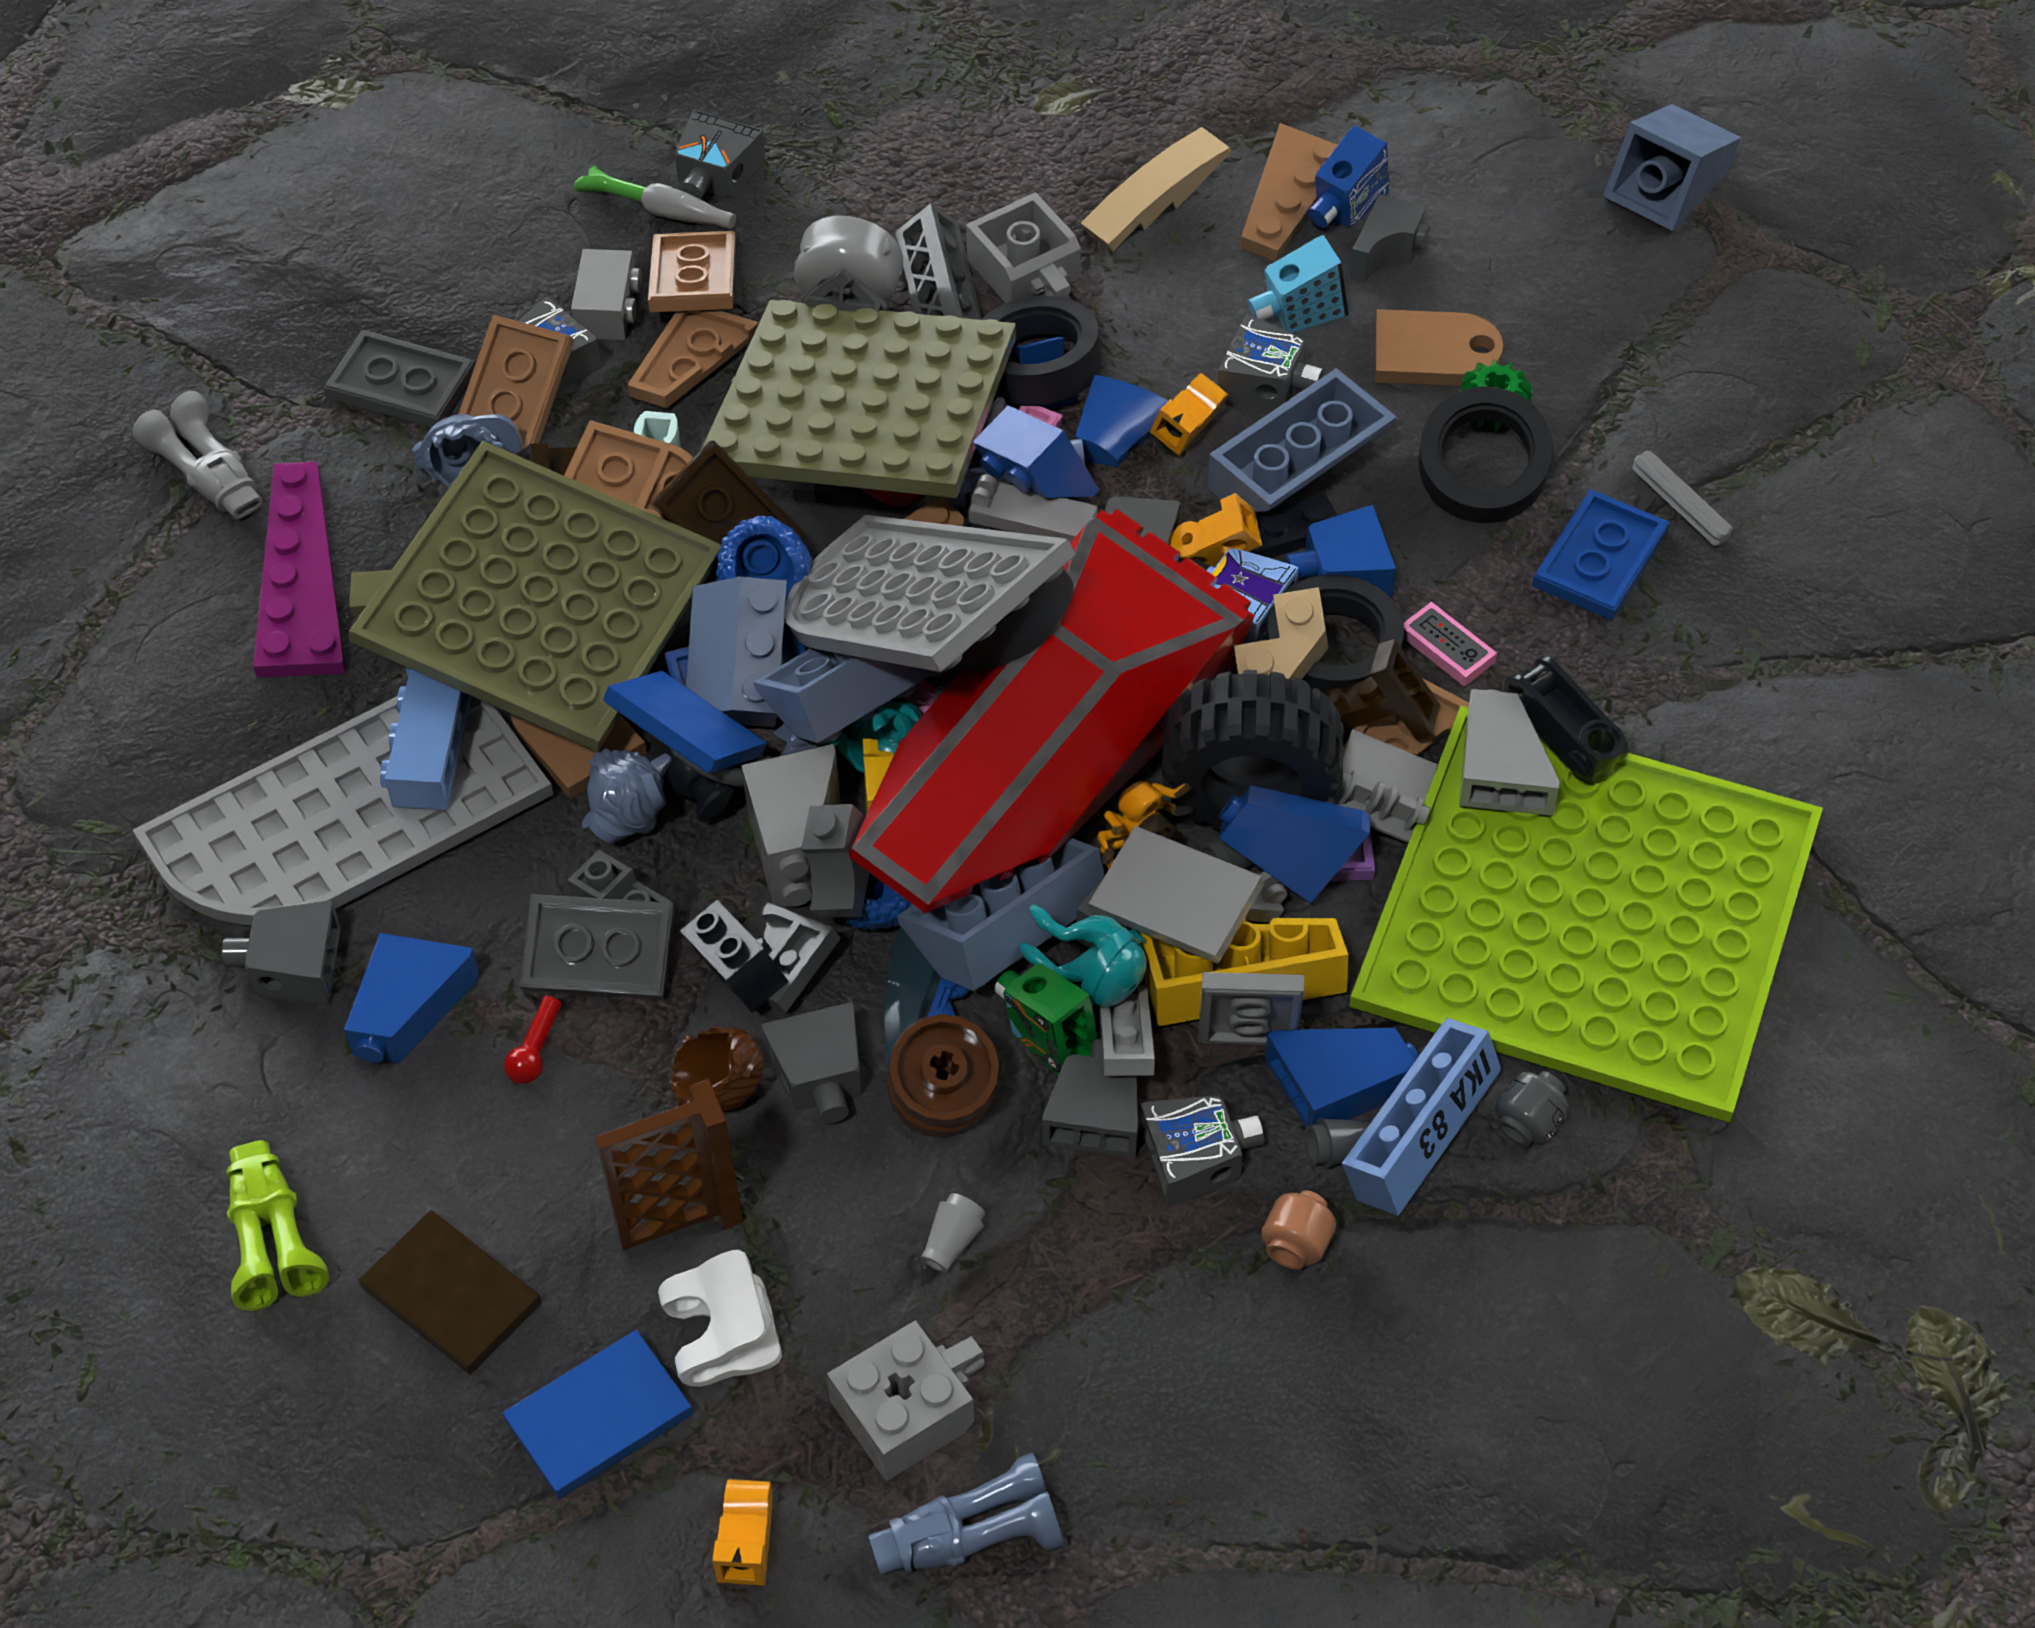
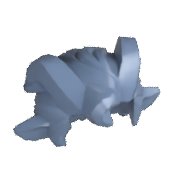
M603 749L602 752H594V758H591L589 761L591 768L587 787L591 811L585 815L582 821V828H589L596 836L607 843L624 840L634 833L648 834L652 832L657 822V814L667 804L663 792V777L672 762V757L664 753L649 761L645 755L641 756L639 752H620L618 750L610 751L609 749Z

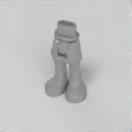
M190 390L179 395L171 405V422L159 410L153 409L142 414L132 429L136 442L144 449L162 455L178 467L186 476L187 484L207 500L214 503L218 510L221 512L228 511L235 519H240L262 506L263 499L256 492V483L248 476L241 463V456L236 451L227 449L209 432L206 425L210 410L207 401L201 394ZM176 433L186 439L203 456L197 459L182 444Z

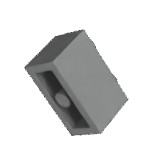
M582 250L571 312L572 317L598 339L626 340L628 324L635 323L636 300L633 296L634 293L641 292L642 273L640 268H634L632 251Z

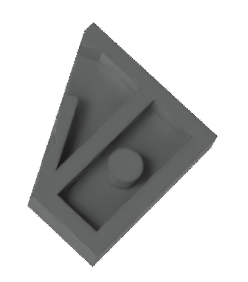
M767 903L762 913V916L767 921L763 938H757L756 941L766 950L789 982L763 1004L786 1013L841 938L835 929L829 925Z

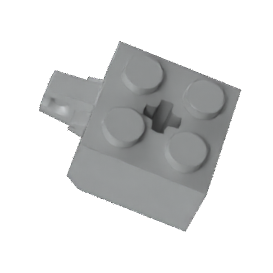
M1036 192L966 224L968 262L1005 303L1033 296H1056L1071 300L1069 297L1071 291L1069 282L1081 277V247L1076 235Z
M915 1320L827 1373L830 1402L886 1482L963 1435L974 1422L973 1398L965 1387L969 1385L967 1377L984 1366V1353L972 1336L948 1349H945L943 1345L935 1347Z

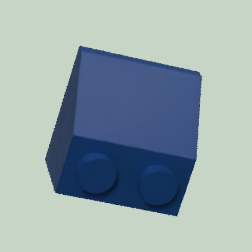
M1009 405L973 441L982 456L980 464L985 471L996 479L1002 476L1010 480L1013 485L1023 492L1031 490L1045 498L1091 497L1100 491L1063 430Z

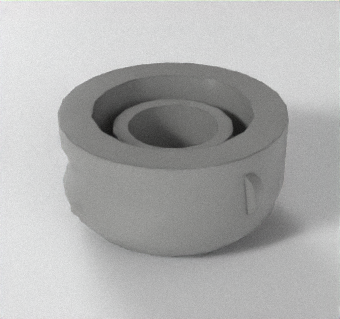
M851 216L825 217L813 222L805 230L800 243L799 256L794 265V277L797 287L805 296L808 291L844 268L889 304L896 293L903 266V255L896 240L886 230L872 222Z

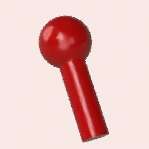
M547 995L543 997L522 1046L513 1048L505 1057L504 1070L511 1081L519 1084L530 1083L536 1080L542 1073L543 1060L540 1051L562 1005V1002L556 998Z

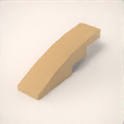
M1203 127L1197 129L1137 170L1110 193L1081 222V225L1088 234L1114 252L1137 226L1145 231L1169 205L1177 210L1232 152L1230 147Z

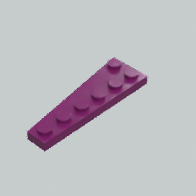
M317 461L274 463L253 663L257 678L346 673L342 634L337 611L338 604L333 580V566L329 550V536L325 520L326 513L322 483Z

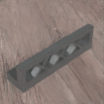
M930 203L896 231L898 245L903 255V266L914 313L935 316L952 315L958 318L982 320L959 223ZM923 229L917 246H913L911 238ZM925 257H930L924 275H919ZM932 286H937L931 304H926Z

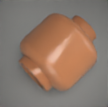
M1304 1190L1300 1193L1283 1194L1275 1201L1262 1227L1261 1234L1262 1240L1267 1247L1266 1252L1272 1260L1286 1268L1296 1270L1304 1266L1315 1265L1322 1259L1336 1229L1335 1217L1327 1208L1328 1204L1323 1197L1312 1191Z

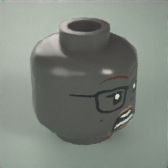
M1542 1071L1540 1075L1531 1072L1519 1073L1496 1102L1495 1111L1499 1118L1496 1122L1497 1126L1508 1138L1524 1147H1528L1530 1143L1538 1145L1547 1143L1569 1115L1570 1105L1563 1094L1566 1091V1087L1557 1077L1545 1071Z

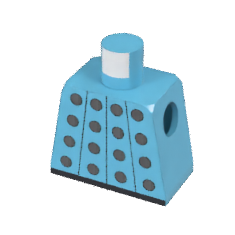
M1324 235L1317 237L1267 266L1264 270L1267 292L1247 300L1252 316L1264 321L1276 315L1284 330L1291 333L1349 315L1342 263Z

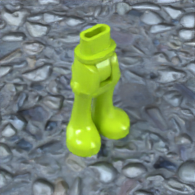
M264 1140L232 1148L229 1152L231 1165L226 1170L230 1181V1206L227 1215L230 1222L235 1224L241 1253V1264L231 1283V1296L234 1305L241 1310L256 1311L270 1306L277 1299V1281L267 1254L261 1228L265 1225L272 1226L277 1251L278 1270L284 1289L290 1295L305 1297L320 1292L329 1282L328 1269L323 1259L306 1249L300 1238L294 1214V1208L297 1205V1195L289 1189L280 1171L278 1157L271 1154L269 1143Z

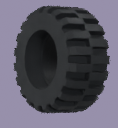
M1244 670L1243 674L1232 675L1231 671L1220 673L1211 681L1205 678L1197 682L1192 687V691L1186 689L1175 700V703L1169 708L1165 716L1162 756L1163 786L1175 789L1184 783L1187 784L1188 788L1179 794L1177 798H1171V800L1182 812L1187 810V814L1191 819L1198 823L1208 822L1211 828L1220 830L1222 823L1218 816L1226 802L1234 794L1241 797L1250 785L1333 803L1337 798V794L1341 791L1343 783V723L1341 722V715L1333 703L1329 702L1326 695L1319 689L1311 690L1306 681L1296 677L1293 680L1287 679L1283 673L1270 671L1268 675L1257 674V670Z

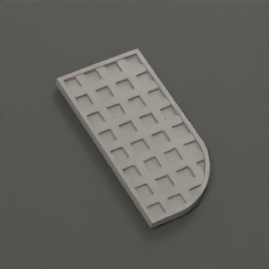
M472 696L448 810L392 807L387 788L381 787L380 769L382 761L389 760L390 758L389 730L392 723H398L400 715L397 708V697L132 831L136 841L160 879L175 898L203 915L225 922L252 926L253 915L259 910L321 901H332L336 909L554 794L550 781L495 706Z

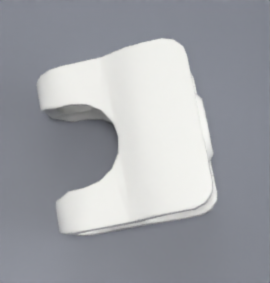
M731 1250L707 1260L699 1267L666 1279L660 1285L658 1294L661 1307L669 1316L680 1319L702 1315L711 1317L706 1332L699 1339L683 1346L675 1356L678 1377L682 1383L689 1386L702 1387L733 1376L748 1375L767 1370L777 1365L781 1360L782 1350L765 1285L759 1276L752 1273L750 1261L744 1252Z

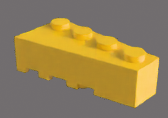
M1244 918L1218 964L1137 931L1146 939V943L1142 947L1147 959L1144 981L1147 985L1157 1026L1199 1019L1203 972L1304 975L1303 1000L1347 992L1348 952L1336 918H1272L1270 924H1253L1247 922L1246 918Z

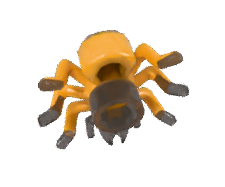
M1140 780L1129 786L1119 795V810L1123 816L1112 811H1106L1104 817L1113 828L1098 833L1102 863L1107 865L1108 870L1135 826L1170 840L1180 841L1182 839V833L1175 831L1174 825L1162 816L1158 810L1164 809L1177 816L1191 814L1193 812L1191 806H1176L1162 799V795L1172 799L1181 797L1192 790L1190 784L1184 783L1175 789H1171L1158 783L1150 784L1148 781Z

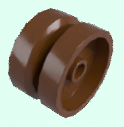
M938 1014L919 1019L901 1033L891 1052L887 1090L893 1110L906 1126L924 1136L948 1138L968 1132L983 1120L993 1103L999 1070V1061L994 1044L981 1027L963 1017ZM942 1073L948 1075L947 1080H941L936 1078V1075Z

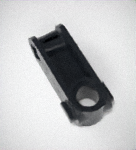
M1541 656L1533 662L1531 669L1521 675L1512 674L1504 681V692L1518 694L1537 734L1570 768L1573 775L1580 780L1588 783L1605 781L1611 775L1616 764L1627 756L1628 743L1621 729L1600 710L1552 658Z

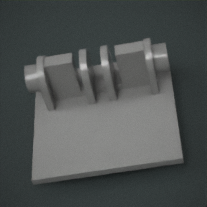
M1352 729L1343 754L1342 788L1332 804L1363 810L1371 816L1370 828L1409 843L1416 822L1424 824L1429 814L1430 807L1423 805L1438 764Z

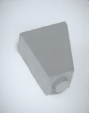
M1471 689L1466 717L1459 806L1553 816L1559 790V779L1518 694L1492 689Z

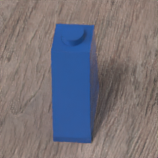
M1250 785L1241 797L1234 794L1219 813L1218 817L1222 820L1219 838L1306 901L1312 903L1367 838L1370 831L1371 816L1363 810Z
M380 933L344 1029L352 1055L372 1063H378L382 1060L400 1063L477 983L479 971L473 948Z
M1396 1028L1275 1030L1267 1033L1265 1061L1305 1127L1316 1124L1319 1118L1350 1120L1383 1106L1419 1057L1415 1047L1410 1042L1405 1043Z

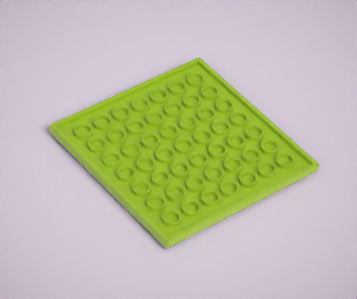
M1460 705L1423 805L1430 807L1429 814L1424 824L1416 822L1352 991L1349 1007L1433 1033L1437 1032L1446 1018L1488 1031L1495 1052L1730 1123L1823 808L1628 753L1624 759L1616 764L1611 775L1605 781L1588 783L1573 775L1570 768L1539 735L1542 746L1559 779V790L1553 816L1459 806L1468 707Z

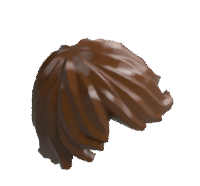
M713 1026L707 1031L699 1030L698 1038L687 1034L684 1035L683 1045L677 1048V1054L674 1056L675 1063L671 1066L673 1070L671 1080L673 1083L670 1089L672 1092H675V1098L680 1105L692 1102L689 1090L690 1085L707 1079L711 1083L722 1110L740 1107L750 1097L755 1095L758 1083L762 1082L763 1079L762 1070L765 1067L759 1043L752 1034L736 1027L722 1028Z

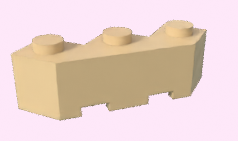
M1319 587L1273 595L1280 638L1234 645L1238 674H1243L1244 670H1257V674L1269 675L1270 671L1283 673L1285 678L1293 680L1295 677L1302 680L1315 662L1317 663L1328 649Z

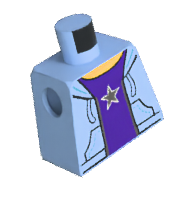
M1236 548L1229 549L1216 567L1198 559L1193 560V562L1217 578V582L1214 585L1216 589L1225 583L1251 601L1247 610L1254 614L1255 617L1243 644L1264 641L1267 637L1269 614L1274 604L1273 595L1283 593L1286 589L1297 583L1298 567Z

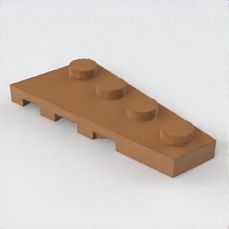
M1282 123L1279 124L1241 235V249L1275 262L1280 259L1309 219L1308 210L1317 201L1316 173L1338 146L1337 144Z

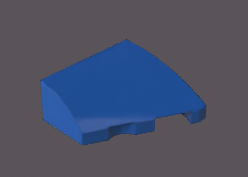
M1094 375L1075 435V439H1082L1085 462L1118 467L1129 457V452L1133 447L1142 445L1151 436L1149 431L1160 409L1168 400L1139 386L1109 377Z

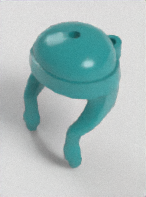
M891 699L879 706V712L875 716L864 721H854L851 739L842 731L838 738L824 743L822 746L833 744L856 770L864 773L863 739L878 740V750L895 753L901 740L923 715L916 705L907 699Z
M1032 904L1029 911L1041 929L1048 931L1062 941L1081 939L1092 942L1095 945L1074 961L1056 967L1039 949L1022 942L1019 949L1028 962L1033 965L1043 964L1070 982H1082L1081 989L1090 995L1091 1004L1093 1006L1098 1005L1101 1008H1109L1120 1004L1138 987L1146 972L1147 959L1142 949L1146 939L1135 929L1128 931L1112 917L1106 915H1093L1065 928L1054 921L1050 914L1038 905Z

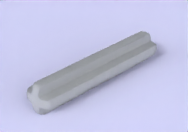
M1646 450L1634 459L1633 470L1713 546L1719 547L1731 538L1732 526L1653 452Z

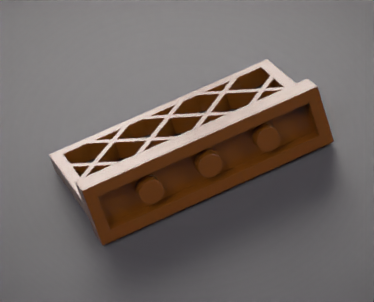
M709 1079L689 1086L692 1102L595 1136L616 1231L623 1251L719 1216L724 1230L743 1223L727 1121ZM682 1126L675 1134L667 1133L673 1128ZM634 1143L626 1152L615 1150ZM653 1146L660 1147L653 1156L645 1155ZM680 1151H687L680 1160L673 1159ZM630 1169H638L631 1178L623 1177ZM658 1173H665L658 1182L651 1181ZM684 1177H693L686 1185H678ZM636 1194L644 1195L637 1203L629 1202ZM663 1198L670 1199L663 1207L656 1206ZM689 1202L699 1203L683 1209ZM642 1219L649 1220L647 1223L636 1226Z

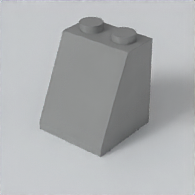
M833 744L741 765L748 819L772 902L776 906H800L812 899L810 866L807 856L801 848L810 806L841 805L836 751Z

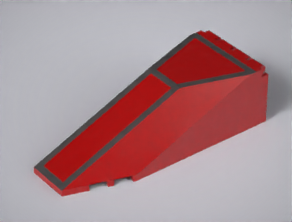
M1116 509L1110 515L1101 510L1070 542L1076 555L1062 567L1073 581V595L1067 610L1059 622L1034 647L1009 663L987 671L973 672L962 669L899 743L853 843L849 858L924 913L969 895L973 885L991 877L997 876L1000 881L1011 876L1014 867L1035 858L1040 863L1047 861L1163 747L1165 716L1169 708L1175 703V700L1186 689L1192 691V687L1197 682L1205 678L1210 681L1214 680L1218 674L1232 670L1236 660L1234 645L1243 644L1255 617L1254 614L1247 610L1251 601L1225 583L1216 589L1214 585L1217 582V578L1188 557L1181 563H1178L1177 560L1180 552L1153 533L1149 532L1142 538L1140 535L1144 527L1120 510Z

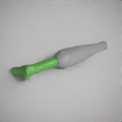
M595 165L588 170V176L579 177L574 183L575 191L586 193L607 192L642 203L644 209L650 214L662 218L717 225L727 229H732L736 222V215L734 213L720 210L687 192L662 183H652L647 187L610 177Z

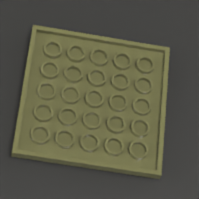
M770 300L703 447L709 441L714 440L750 477L957 498L976 448L973 441L982 432L1017 337L1016 323L999 322L994 319L958 318L952 315H924L909 311L892 312L878 310L877 312L872 308L844 311L837 310L831 304H820L816 307H810L805 303H797L790 300Z
M482 441L349 630V640L358 646L599 752L622 715L603 700L608 686L648 674L692 604L693 586L704 584L716 566L719 548L722 544Z

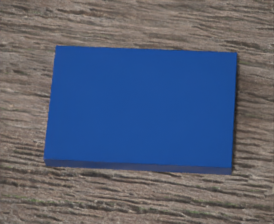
M1589 489L1533 576L1532 587L1613 621L1668 533L1670 522Z
M663 671L610 685L603 698L606 704L707 774L761 757L767 745V742Z
M635 1330L505 1410L502 1414L505 1422L553 1493L560 1499L693 1415V1411L677 1385L639 1332Z

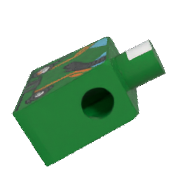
M1043 964L1034 965L1022 975H1019L1014 970H1009L1000 976L995 985V992L1005 1000L1012 1033L1057 1077L1067 1056L1074 1054L1090 1057L1092 1042L1098 1038L1091 998L1087 992Z

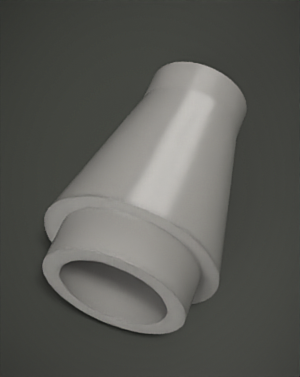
M951 1193L946 1201L939 1202L926 1248L920 1257L921 1260L929 1267L939 1272L947 1273L951 1264L983 1229L984 1225L981 1222L985 1215L983 1208L974 1201L956 1193Z

